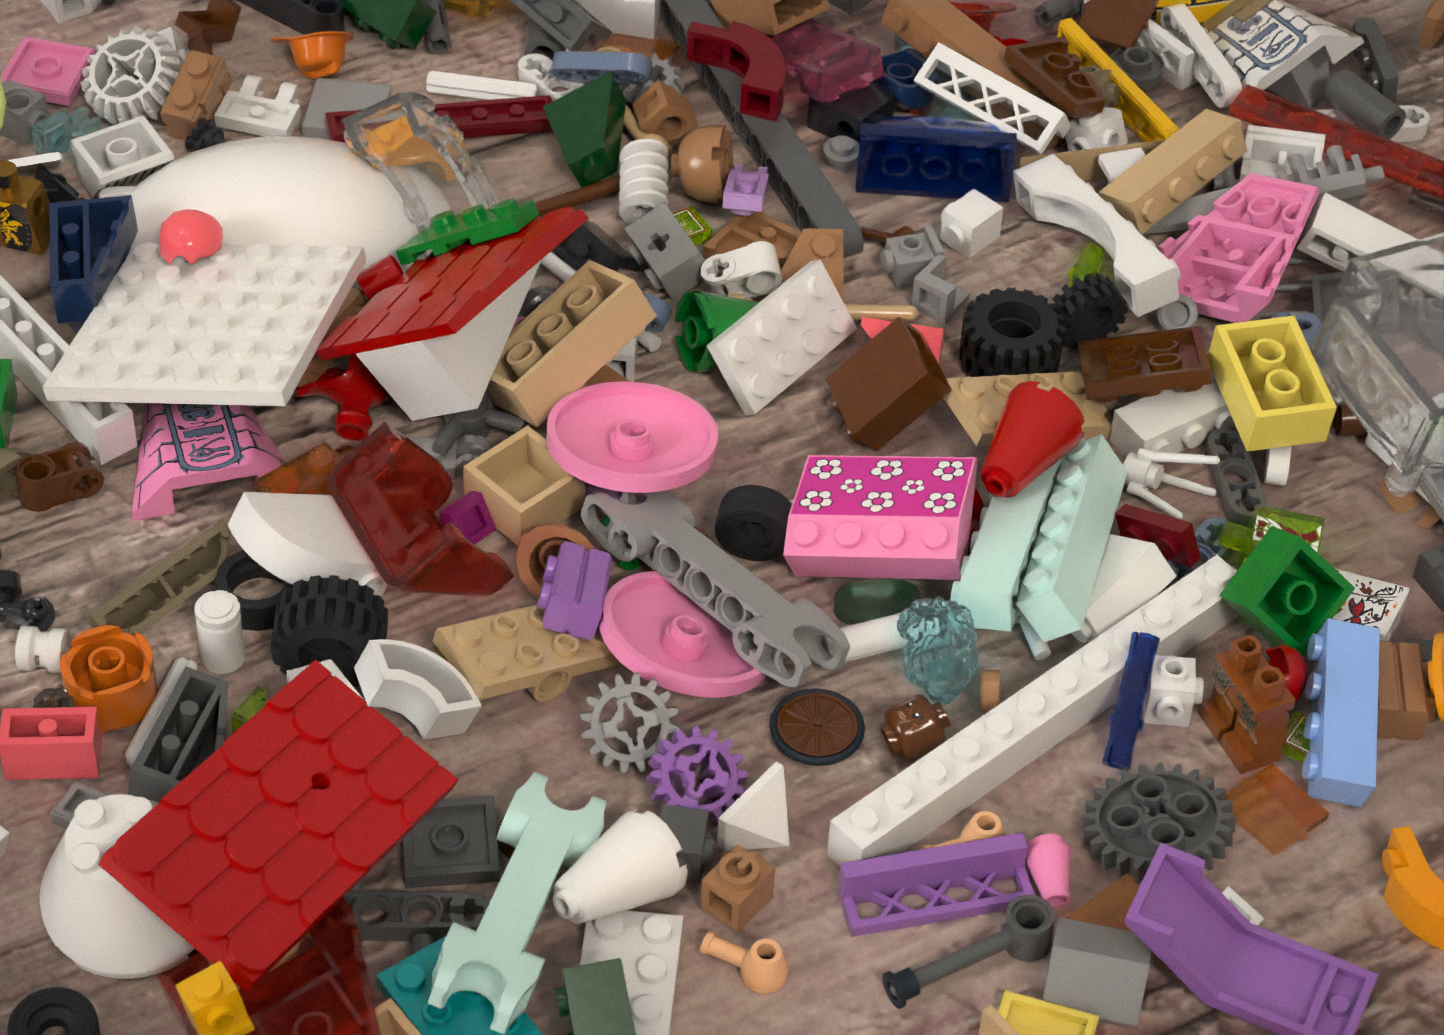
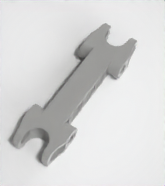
M666 490L643 493L646 501L642 504L638 503L636 493L623 492L620 498L621 502L603 492L586 496L580 516L586 528L594 535L601 546L621 561L628 562L636 558L641 559L733 632L732 640L736 652L759 672L771 677L784 686L798 687L805 684L808 671L812 666L811 661L824 669H837L844 665L851 646L844 632L838 628L830 617L805 598H798L789 602L694 528L695 519L691 509L671 492ZM597 505L610 518L608 526L603 525L596 516ZM821 635L827 636L832 641L835 649L834 656L830 655L819 644L818 641ZM788 657L792 659L795 665L794 675L789 673L783 664V660Z

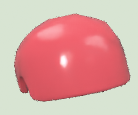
M194 209L175 211L162 223L159 238V255L169 264L174 262L176 256H183L190 264H194L198 258L212 256L221 249L223 228L217 219L208 213Z

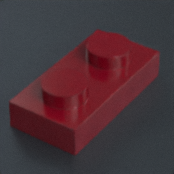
M1124 504L1115 512L1120 536L1155 543L1167 561L1187 567L1193 566L1201 558L1192 523L1128 504Z

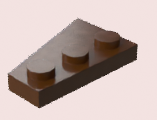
M1065 36L1007 46L1003 60L1011 65L1020 76L1026 78L1037 87L1042 95L1050 98L1062 108L1066 115L1072 118H1083L1084 116L1103 112L1106 98L1092 77L1082 73L1079 69L1081 61L1076 54L1068 52L1069 42Z

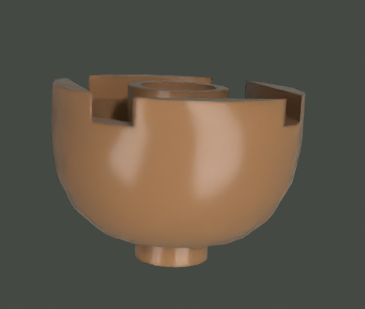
M708 125L692 130L681 141L679 153L672 154L671 156L672 176L679 177L682 189L690 197L701 202L723 203L729 168H734L732 141L729 129H725L726 125Z

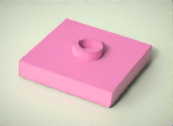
M24 37L0 76L2 84L9 79L45 95L46 102L71 106L82 86L80 83L85 79L81 69L90 66L86 55H95L96 49Z

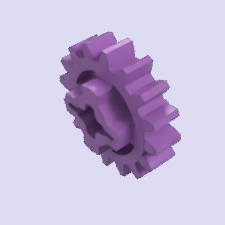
M694 726L689 732L688 737L685 736L681 729H678L671 736L672 742L666 739L661 741L657 747L660 754H653L648 762V765L656 770L649 773L646 777V783L657 785L658 787L650 798L652 801L663 799L666 805L709 810L708 818L714 826L718 825V818L746 791L738 784L743 783L748 778V772L737 770V766L744 759L743 754H730L728 750L733 744L731 739L724 741L722 744L716 741L717 730L715 729L707 737L701 736L699 726ZM697 750L696 754L689 757L682 754L676 757L681 752ZM700 764L701 766L698 773L700 774L699 781L702 784H700L694 791L696 781H694L695 773L693 771H695V769ZM716 797L719 798V800L706 805H698L699 800H702L704 798H708L713 801Z

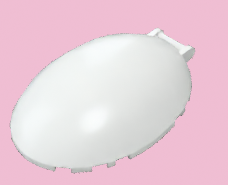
M297 136L257 137L224 142L200 149L172 161L148 176L137 186L106 187L99 192L98 198L132 195L138 233L128 255L136 244L152 242L159 245L162 223L173 212L194 209L215 217L223 228L222 243H229L231 245L266 243L270 246H292L294 244H306L308 246H331L334 244L363 246L366 262L360 272L389 254L395 258L405 272L413 263L402 266L396 250L432 224L430 221L432 217L445 212L436 195L420 178L404 167L379 170L363 156L351 152L347 143ZM432 249L425 251L417 257V260H424L432 252ZM355 280L352 287L361 289L357 280ZM365 295V301H366V304H367V303L369 302V300H368V298H367L366 295Z

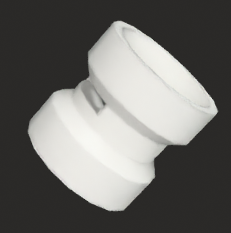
M21 626L15 648L17 669L33 671L37 667H44L51 673H61L60 659L62 654L64 653L65 655L71 648L69 630L52 628L49 632H41L37 626Z

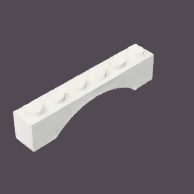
M1051 154L1013 170L1017 203L1035 220L1073 228L1090 236L1105 248L1114 260L1115 287L1126 300L1128 309L1137 317L1179 299L1178 281H1180L1181 275L1174 260L1166 258L1157 249L1152 240H1147L1141 235L1130 220L1126 221L1117 213L1114 206L1109 201L1105 202L1095 192L1091 184L1085 183L1080 179L1070 165H1065L1058 157Z

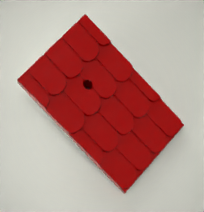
M572 207L560 208L545 214L541 218L537 216L518 232L474 245L468 240L452 248L449 252L434 256L432 251L424 260H416L391 287L378 292L355 316H347L319 345L316 353L322 360L356 354L412 421L478 409L541 260L589 218L582 209L574 210Z
M315 659L269 699L260 711L228 737L218 750L162 797L161 801L120 836L116 843L104 853L98 865L212 964L221 961L233 982L248 993L452 791L459 779L445 767H440L438 765L439 762L408 736L402 735L403 732L372 706L369 707L364 699L339 678L333 677L331 672Z

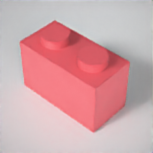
M97 707L2 709L0 757L5 780L99 778L102 736Z

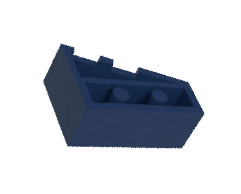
M132 195L49 203L50 288L58 323L86 321L94 307H97L111 281L126 260L138 233Z

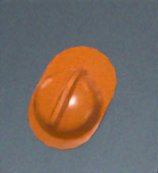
M325 31L299 37L270 38L269 41L289 45L297 69L302 75L310 79L334 75L339 71L345 60L346 43L353 40V35L347 32Z

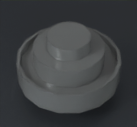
M1133 46L1126 50L1120 48L1111 55V59L1141 90L1156 87L1162 81L1165 64L1162 57L1155 51L1145 47Z

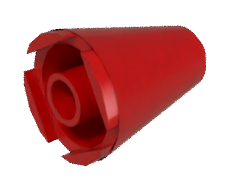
M1036 381L1019 383L1011 390L1007 396L980 472L984 486L991 494L1006 498L1016 496L1080 443L1085 431L1082 432L1081 428L1085 422L1083 414L1075 402L1061 390L1052 387L1050 392L1037 388L1040 382Z

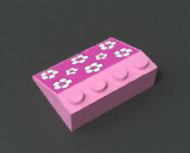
M808 455L788 515L783 553L794 576L961 580L962 560L964 556H968L977 458Z

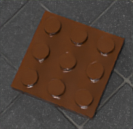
M1199 326L1077 341L1086 400L1095 399L1097 402H1111L1117 400L1121 395L1129 394L1151 397L1161 393V390L1177 388L1183 392H1191L1201 389L1203 385L1212 384L1211 367Z

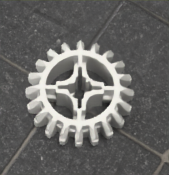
M135 26L131 33L121 28L120 34L116 38L107 34L108 42L104 45L95 43L98 52L95 55H86L90 66L81 69L85 79L80 84L85 92L86 102L91 108H94L93 111L100 118L106 119L113 125L142 115L145 118L150 116L152 119L158 120L157 112L163 108L182 67L179 52L174 46H171L172 44L165 36L158 35L151 28L144 31L142 28Z

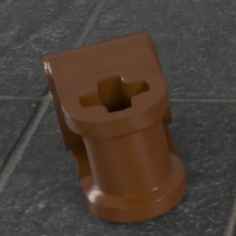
M73 442L57 449L22 458L16 467L20 504L25 509L40 512L96 494L104 484V476L100 469L92 465L88 447L83 443ZM72 455H76L78 458L75 460Z

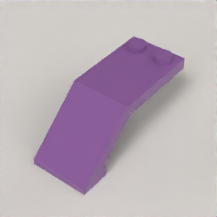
M1160 843L1129 908L1124 923L1206 1005L1279 1035H1355L1379 974L1250 923L1203 874L1206 860Z

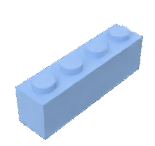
M1327 618L1318 634L1313 633L1310 637L1307 658L1308 660H1313V672L1310 673L1307 680L1306 698L1311 699V712L1308 713L1304 726V737L1310 739V750L1305 756L1302 771L1303 778L1308 779V797L1361 807L1376 788L1380 628Z

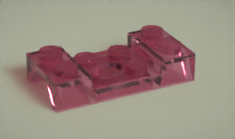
M812 18L781 32L778 36L770 38L779 47L784 56L786 72L799 79L800 91L820 102L834 101L839 97V94L851 89L865 88L870 84V81L884 76L880 47Z

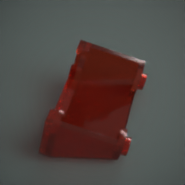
M386 421L332 469L328 478L330 494L382 579L397 591L403 593L488 596L499 591L515 577L507 563L500 556L484 552L466 539L455 525L448 522L442 527L434 512L448 500L452 492L450 475L440 461Z

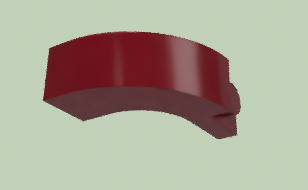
M692 21L687 30L686 60L727 69L739 75L743 79L741 83L740 114L776 122L784 104L786 63L779 47L764 33L740 22L732 21L729 29Z

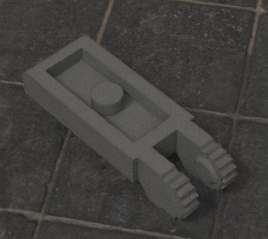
M1367 17L1358 18L1353 22V32L1362 37L1364 43L1354 49L1353 54L1359 58L1361 70H1367L1368 84L1396 104L1398 73L1382 34L1374 19L1372 20Z

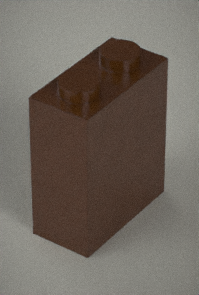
M897 317L825 378L832 393L829 397L830 402L843 415L846 421L843 425L846 434L856 444L863 442L876 452L952 390L923 333L900 317Z

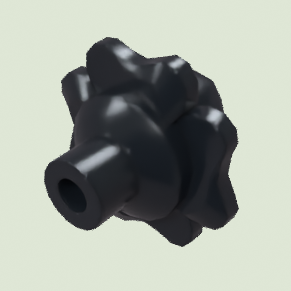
M201 118L198 126L192 130V136L186 137L185 146L189 151H197L227 141L224 137V131L216 126L213 119Z

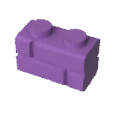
M565 541L563 544L561 543L557 557L549 555L542 578L544 582L537 602L538 608L545 609L542 620L544 628L560 633L569 631L571 636L585 640L594 638L604 608L612 563L610 553L593 548L587 551L585 546Z

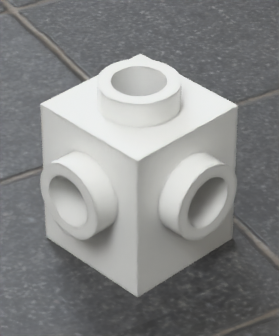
M1104 107L1103 112L1099 114L1088 115L1083 118H1073L1070 121L1071 127L1065 135L1069 151L1126 145L1128 143L1121 110Z
M1150 654L1147 672H1139L1137 683V699H1144V723L1189 727L1193 705L1201 704L1203 698L1204 680L1203 677H1196V658Z

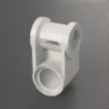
M765 241L753 242L736 250L713 255L701 267V275L704 281L711 285L710 293L726 296L724 292V285H726L729 294H744V298H754L770 294L782 284L776 248L773 244ZM718 265L722 267L723 275H721Z

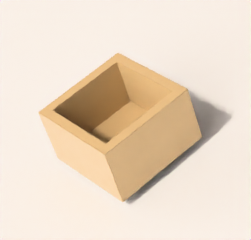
M530 426L524 427L463 466L464 495L470 491L482 492L496 529L517 546L521 535L530 532L538 525L544 526L563 522L581 510L585 502V482L570 475L555 462L548 451L546 439Z

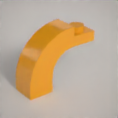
M1411 827L1392 829L1387 849H1384L1382 853L1383 867L1389 876L1383 898L1395 917L1409 931L1432 946L1444 950V882L1430 869Z

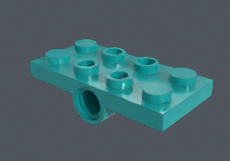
M446 936L376 975V984L387 1000L391 998L421 1035H543L525 1011L512 1023L505 1034L490 1029L495 1010L487 997L478 992L470 990L458 991L449 997L444 1008L441 1009L428 1004L432 988V973Z

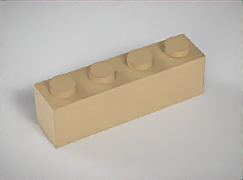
M1205 109L1099 191L1100 197L1105 202L1109 201L1114 206L1116 212L1126 221L1130 220L1136 230L1142 235L1247 152L1240 120Z

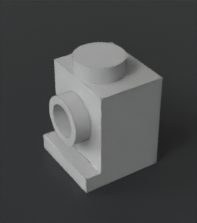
M925 226L924 233L886 238L885 249L880 252L881 267L884 273L890 274L895 288L912 286L914 278L938 254L944 256V250L933 226Z

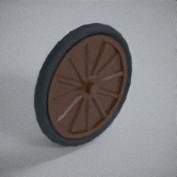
M819 688L800 690L783 698L773 710L769 723L771 737L783 754L797 762L814 766L831 765L847 759L860 747L865 734L864 719L858 707L839 693Z

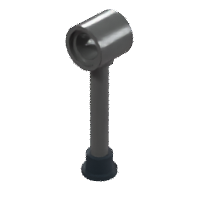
M1022 895L1015 898L1007 907L1006 920L1001 925V931L913 971L910 968H906L895 974L891 971L883 973V985L890 1001L896 1008L901 1009L906 1006L907 1000L920 994L921 988L1004 950L1013 958L1023 962H1034L1042 959L1048 954L1051 947L1054 910L1049 902L1039 896Z

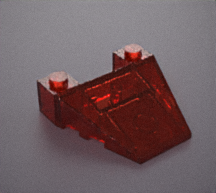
M345 898L302 938L308 947L307 951L268 972L248 993L241 988L238 990L247 1014L255 1030L246 1035H381L365 944L354 911ZM200 952L157 976L171 1011L187 1035H198L188 1018L175 985L210 966Z

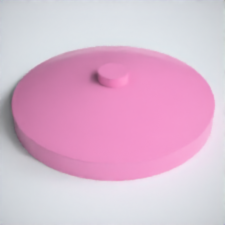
M606 382L573 391L554 405L547 420L546 445L555 462L579 480L614 491L650 493L671 490L687 485L705 474L715 461L718 429L713 417L703 406L680 392L642 382Z
M656 571L641 572L625 577L615 583L607 592L599 621L602 639L610 652L632 672L639 673L643 679L649 681L654 678L657 680V686L677 693L697 697L719 698L735 696L752 690L767 676L756 670L736 652L732 640L733 632Z

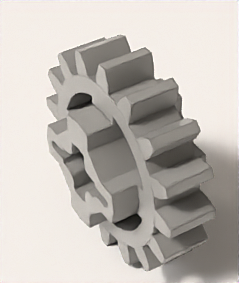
M634 672L631 682L624 683L622 676L618 673L615 674V686L609 688L603 681L598 683L602 693L599 698L587 695L586 701L593 706L592 712H581L580 719L591 722V727L583 730L581 734L582 738H594L595 740L589 748L591 755L597 754L600 751L605 753L603 758V765L605 767H608L615 759L619 761L620 770L623 773H626L629 762H636L638 769L642 772L645 771V759L651 758L653 754H659L657 747L663 739L669 740L667 739L668 733H674L680 729L678 725L669 722V718L678 714L679 711L677 707L665 706L664 703L671 696L668 690L662 691L659 694L654 692L657 686L656 679L652 678L646 685L640 684L639 673ZM631 692L647 696L656 706L641 707L633 702ZM615 696L617 706L610 718L599 721L604 705ZM624 702H627L629 711H632L634 717L642 716L643 722L636 724L637 732H635L637 741L635 743L625 727H617V723L624 719ZM660 724L657 737L645 748L643 738L649 728ZM617 737L627 743L629 753L612 748L606 743L604 738Z

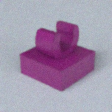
M470 491L440 512L441 516L438 517L444 532L450 535L457 550L466 551L497 530L482 492Z

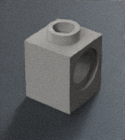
M8 79L2 84L6 98V108L0 135L25 146L49 125L45 95Z

